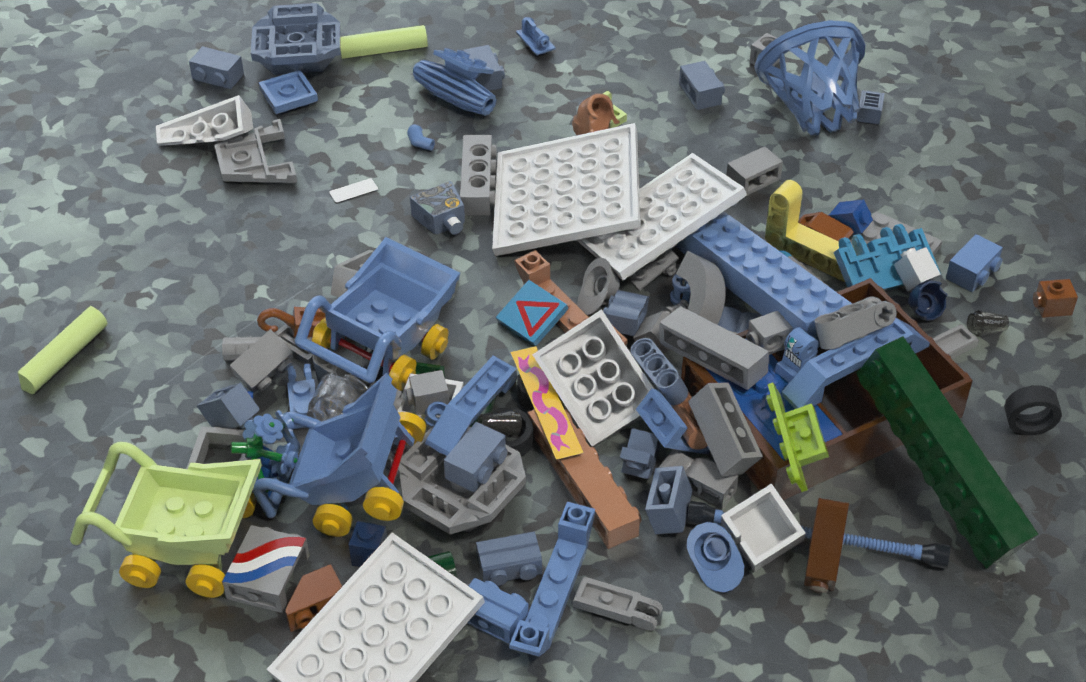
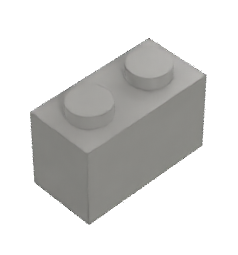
M764 146L727 163L726 176L743 186L747 195L781 180L783 161Z
M270 329L230 364L231 372L250 391H253V394L258 390L262 392L272 383L273 380L271 378L276 373H284L293 364L291 361L293 359V352Z

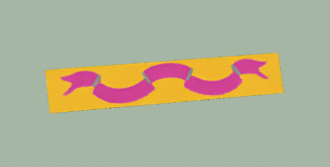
M537 347L510 352L556 460L582 454L583 450L556 390L532 355L538 351Z

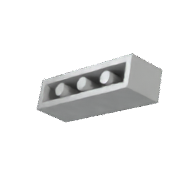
M682 306L659 322L660 344L746 390L768 373L769 351Z

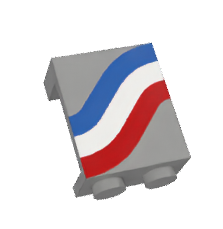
M251 525L222 581L226 599L283 613L287 605L284 589L299 558L308 560L310 556L307 539L298 534H287L274 531L269 527L261 528Z

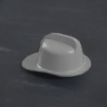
M605 258L595 259L585 271L577 306L587 316L593 314L601 305L608 304L611 295L615 296L619 290V277L612 270L610 262Z

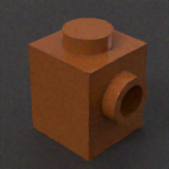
M1070 279L1039 281L1037 291L1033 294V304L1038 308L1042 318L1071 316L1078 299Z

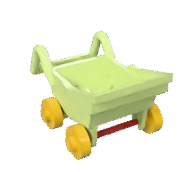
M114 443L109 448L103 469L82 514L76 519L70 542L73 545L81 544L88 525H94L112 539L120 542L126 551L132 552L133 555L124 558L119 569L120 576L129 584L141 588L155 586L161 574V568L156 563V560L174 565L198 564L192 566L186 578L187 587L194 593L204 597H219L224 593L222 581L225 577V574L222 572L221 555L229 552L242 518L250 517L255 510L257 499L252 490L262 466L261 459L211 464L190 463L188 469L157 465L153 459L131 443ZM120 454H126L140 464L141 467L116 523L113 524L106 517L94 512L111 475L115 471Z

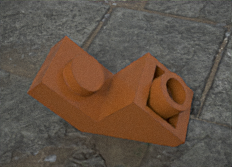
M823 212L805 214L799 219L800 224L837 241L844 237L849 238L854 233L850 227Z

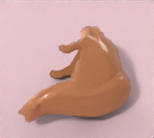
M594 94L582 101L572 122L575 134L581 135L608 129L611 120H613L614 124H619L620 121L614 115L611 99L605 94Z

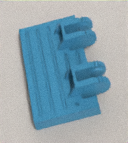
M903 224L894 225L893 231L890 227H885L880 230L881 238L872 240L868 244H866L863 236L860 234L853 235L852 242L846 237L841 238L838 243L839 249L833 253L847 288L869 278L882 287L884 291L905 286L894 264L902 259L900 254L911 248H915L918 251L927 247L938 268L923 229H916L908 234Z

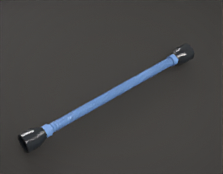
M690 501L687 524L699 525L711 522L721 525V515L725 512L714 509L706 503ZM801 526L806 533L805 538L810 539L812 528ZM845 533L842 544L853 545V547L860 546V548L864 547L865 549L872 548V550L875 549L876 551L883 550V552L887 551V553L895 552V554L898 553L899 555L906 554V556L910 555L913 559L921 560L932 567L944 569L948 567L951 549L950 545L939 543L914 544L911 546L910 544L903 545V543L899 544L898 542L895 544V542L891 543V541L888 542L887 540L880 541V539L876 540L875 538L872 540V538L868 539V537L865 538L864 536L861 538V536L857 537V535L853 536L852 534L849 536V534Z

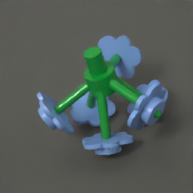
M278 410L275 412L277 419L272 418L270 414H264L263 416H255L253 421L247 420L244 424L246 429L243 432L245 442H231V454H245V457L251 458V460L260 457L270 459L272 473L282 476L288 474L290 468L293 469L296 466L298 452L295 451V445L290 442L284 446L279 445L276 452L263 449V443L273 444L276 440L283 438L282 429L289 438H295L292 431L295 429L294 420L288 414L283 415ZM260 469L258 479L265 478L262 469ZM278 476V477H274V478H272V479L279 480L280 478H279V476Z

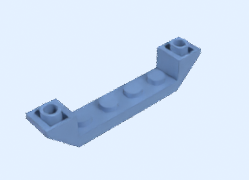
M895 318L894 322L889 326L871 332L865 337L847 342L841 347L830 349L808 360L782 391V396L795 409L811 403L815 406L822 402L825 386L860 369L875 349L904 336L915 353L929 347L930 342L912 326Z
M492 356L448 403L427 437L425 444L435 449L438 453L447 456L467 433L469 426L500 391L507 393L518 378L517 369Z
M571 502L566 503L558 523V540L526 620H519L509 644L510 649L540 657L550 648L587 551L595 516L594 508Z

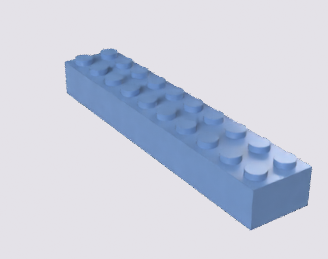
M724 211L715 219L700 227L695 233L685 237L675 246L685 255L689 251L715 264L721 271L725 286L762 316L779 311L793 327L792 331L795 328L801 327L807 334L818 340V348L820 344L814 322L815 319L821 315L837 311L843 306L852 304Z

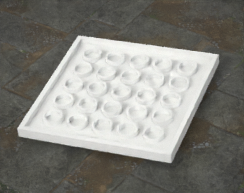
M635 123L498 152L492 246L495 256L641 227L638 140Z

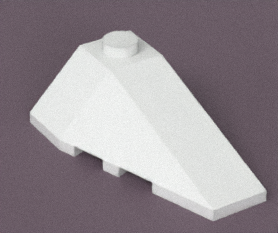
M239 95L157 125V144L159 146L230 139L253 129L252 112Z

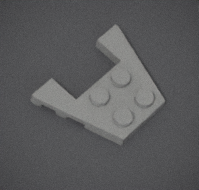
M280 119L272 121V125L264 129L262 126L254 128V133L243 137L240 134L215 144L223 181L297 182L293 162L268 166L262 143L285 139Z

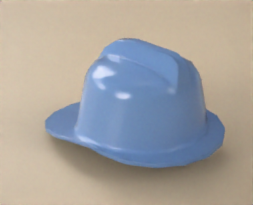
M705 522L697 525L691 530L687 538V550L701 579L707 587L714 591L727 592L733 590L740 584L744 576L743 559L733 537L724 527L716 523Z

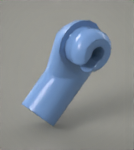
M411 125L407 131L410 143L413 146L432 151L435 140L424 137L423 130L419 125Z

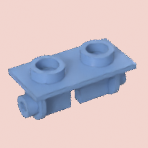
M530 17L523 18L522 29L516 31V33L533 53L539 55L555 50L554 45L549 41V37L536 27L534 20Z

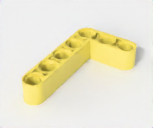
M786 180L770 197L765 233L767 243L777 250L786 251L795 259L845 282L833 253L839 249V241L799 223L803 190L796 181Z

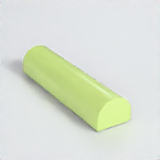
M424 25L341 37L342 59L428 47Z
M92 306L79 315L18 371L21 389L30 394H35L107 327L108 323L104 315Z

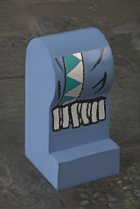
M801 327L795 328L787 336L784 342L786 348L783 359L776 364L775 372L789 383L808 360L817 356L818 340L807 334Z

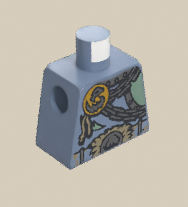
M451 181L410 196L411 215L433 234L449 230L451 234L455 235L462 231L463 223L465 222L464 204Z

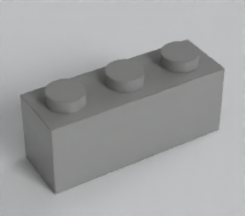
M708 383L688 401L721 476L743 474L763 457L729 383Z

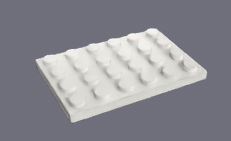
M692 153L639 189L641 227L583 238L577 241L596 258L608 260L612 270L624 280L635 274L637 270L649 262L654 261L669 248L676 246L678 242L688 235L695 233L700 227L715 219L720 213L737 204L739 200L747 196V193L743 186Z
M391 533L266 670L278 682H416L480 609L485 600L482 595L397 535Z

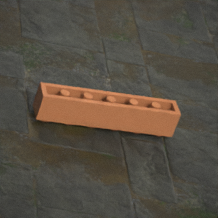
M535 409L529 411L528 416L533 423L534 440L577 504L595 509L592 526L606 547L610 549L638 537L639 525L642 521L638 509L630 505L624 489L621 486L618 487L613 481L610 469L607 466L604 467L599 461L597 451L594 447L588 445L583 431L580 428H576L573 424L569 411L565 409L583 453L557 460Z

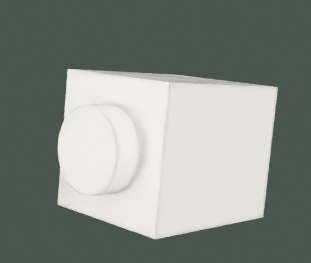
M927 247L918 251L915 248H911L900 254L902 259L894 264L907 291H911L915 286L925 281H932L941 275Z

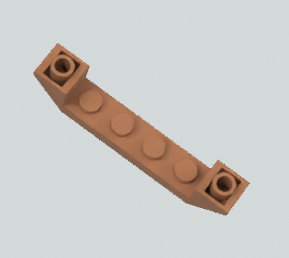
M536 250L514 260L523 284L530 280L567 304L569 309L556 323L565 333L589 318L550 279V264ZM614 327V329L626 345L628 340Z

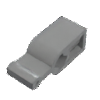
M673 449L659 466V468L683 466L692 488V495L720 510H723L737 491L738 475L721 476L717 465L705 458H696L694 460L682 454L680 450Z

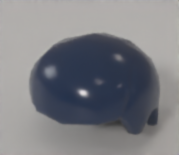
M925 281L911 290L908 299L909 306L914 315L920 320L933 321L940 317L946 309L948 294L941 288V282Z

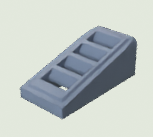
M862 90L859 104L860 112L857 115L858 122L880 124L885 93Z

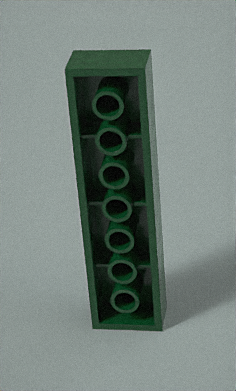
M904 336L875 349L857 372L860 384L869 392L875 401L876 408L879 412L883 413L891 426L892 432L896 437H899L907 449L909 458L917 464L923 473L925 482L933 488L939 497L941 506L949 512L955 521L959 533L967 539L973 548L975 557L987 569L1016 553L1038 535L1037 531Z

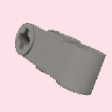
M867 297L854 304L843 306L837 311L817 317L814 322L820 347L822 349H835L847 342L865 337L871 332L891 325L896 318V308L890 302H882L876 297Z

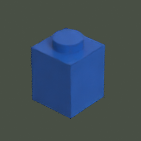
M864 199L839 202L828 215L850 227L854 232L853 234H862L873 221L871 212Z

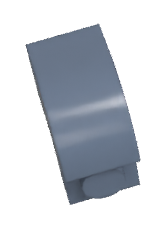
M632 428L627 448L622 447L620 458L623 460L622 473L650 479L661 447L660 441L653 433Z

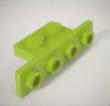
M772 382L768 384L770 394L766 396L770 410L772 412L775 411L777 418L773 419L775 430L778 435L783 437L784 442L779 443L784 459H789L790 467L786 468L791 484L797 483L800 490L805 492L808 489L801 466L827 458L829 454L812 403L785 412L781 395Z

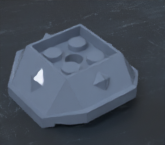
M318 3L273 6L267 12L268 15L261 18L252 27V61L259 62L274 75L288 74L297 70H301L302 73L323 72L335 56L341 55L340 21L325 12L324 8Z

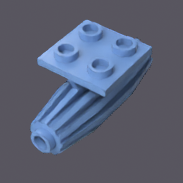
M445 48L444 51L434 50L433 53L444 59L445 65L427 60H421L415 64L413 68L414 79L432 94L461 109L484 116L489 115L496 105V96L475 80L481 73L493 74L494 70L486 66L487 62L477 58L473 60L469 58L470 54L465 51L457 50L456 52Z

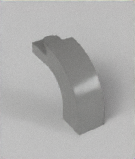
M687 251L676 275L685 279L690 286L691 297L687 310L718 325L725 303L723 275L715 264Z

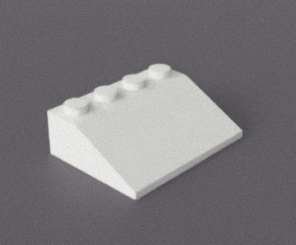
M602 309L532 354L592 447L642 419L636 408L651 388H654Z

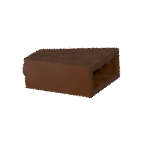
M818 498L804 579V586L810 587L815 592L826 593L828 590L834 591L849 503Z

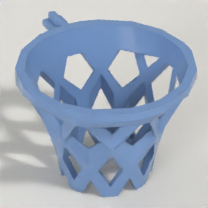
M829 20L802 26L778 37L758 55L754 68L760 81L768 85L787 105L803 132L808 131L810 135H819L821 124L832 133L841 129L843 117L849 123L857 119V112H860L857 94V71L859 63L865 56V42L861 31L853 23ZM832 38L842 39L838 47ZM826 39L834 52L827 66L814 58L818 40ZM810 42L807 53L798 48V46ZM849 42H851V48L848 51V53L845 54ZM790 51L804 61L801 76L786 71L785 53ZM778 59H780V69L772 66ZM837 81H843L841 86L838 85ZM831 107L835 109L833 123L823 115V112L830 110Z

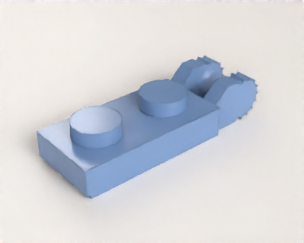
M310 363L304 364L303 371L306 380L303 381L295 380L296 371L294 366H290L287 369L290 412H297L319 420L315 381L312 379ZM294 424V425H295V429L305 428V427H303V426Z

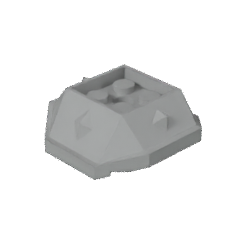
M433 426L425 433L422 442L417 441L401 458L399 475L404 501L403 506L448 534L457 532L470 533L478 526L491 522L526 484V475L520 452L506 445L507 456L504 462L500 465L497 464L487 483L481 484L474 493L445 479L444 459L447 456L438 453L435 449L425 444L427 437L434 428Z

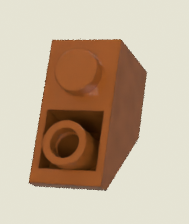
M331 564L302 576L285 609L291 632L305 628L342 588V584Z

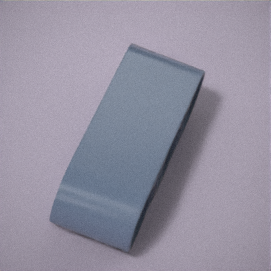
M642 338L637 340L632 345L630 352L655 389L662 393L670 405L682 403L688 396V389L677 370L651 339Z

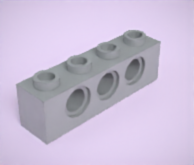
M463 135L460 198L464 204L465 215H490V206H495V191L491 190L496 189V176L492 175L496 174V160L492 159L497 158V146L492 145V135Z

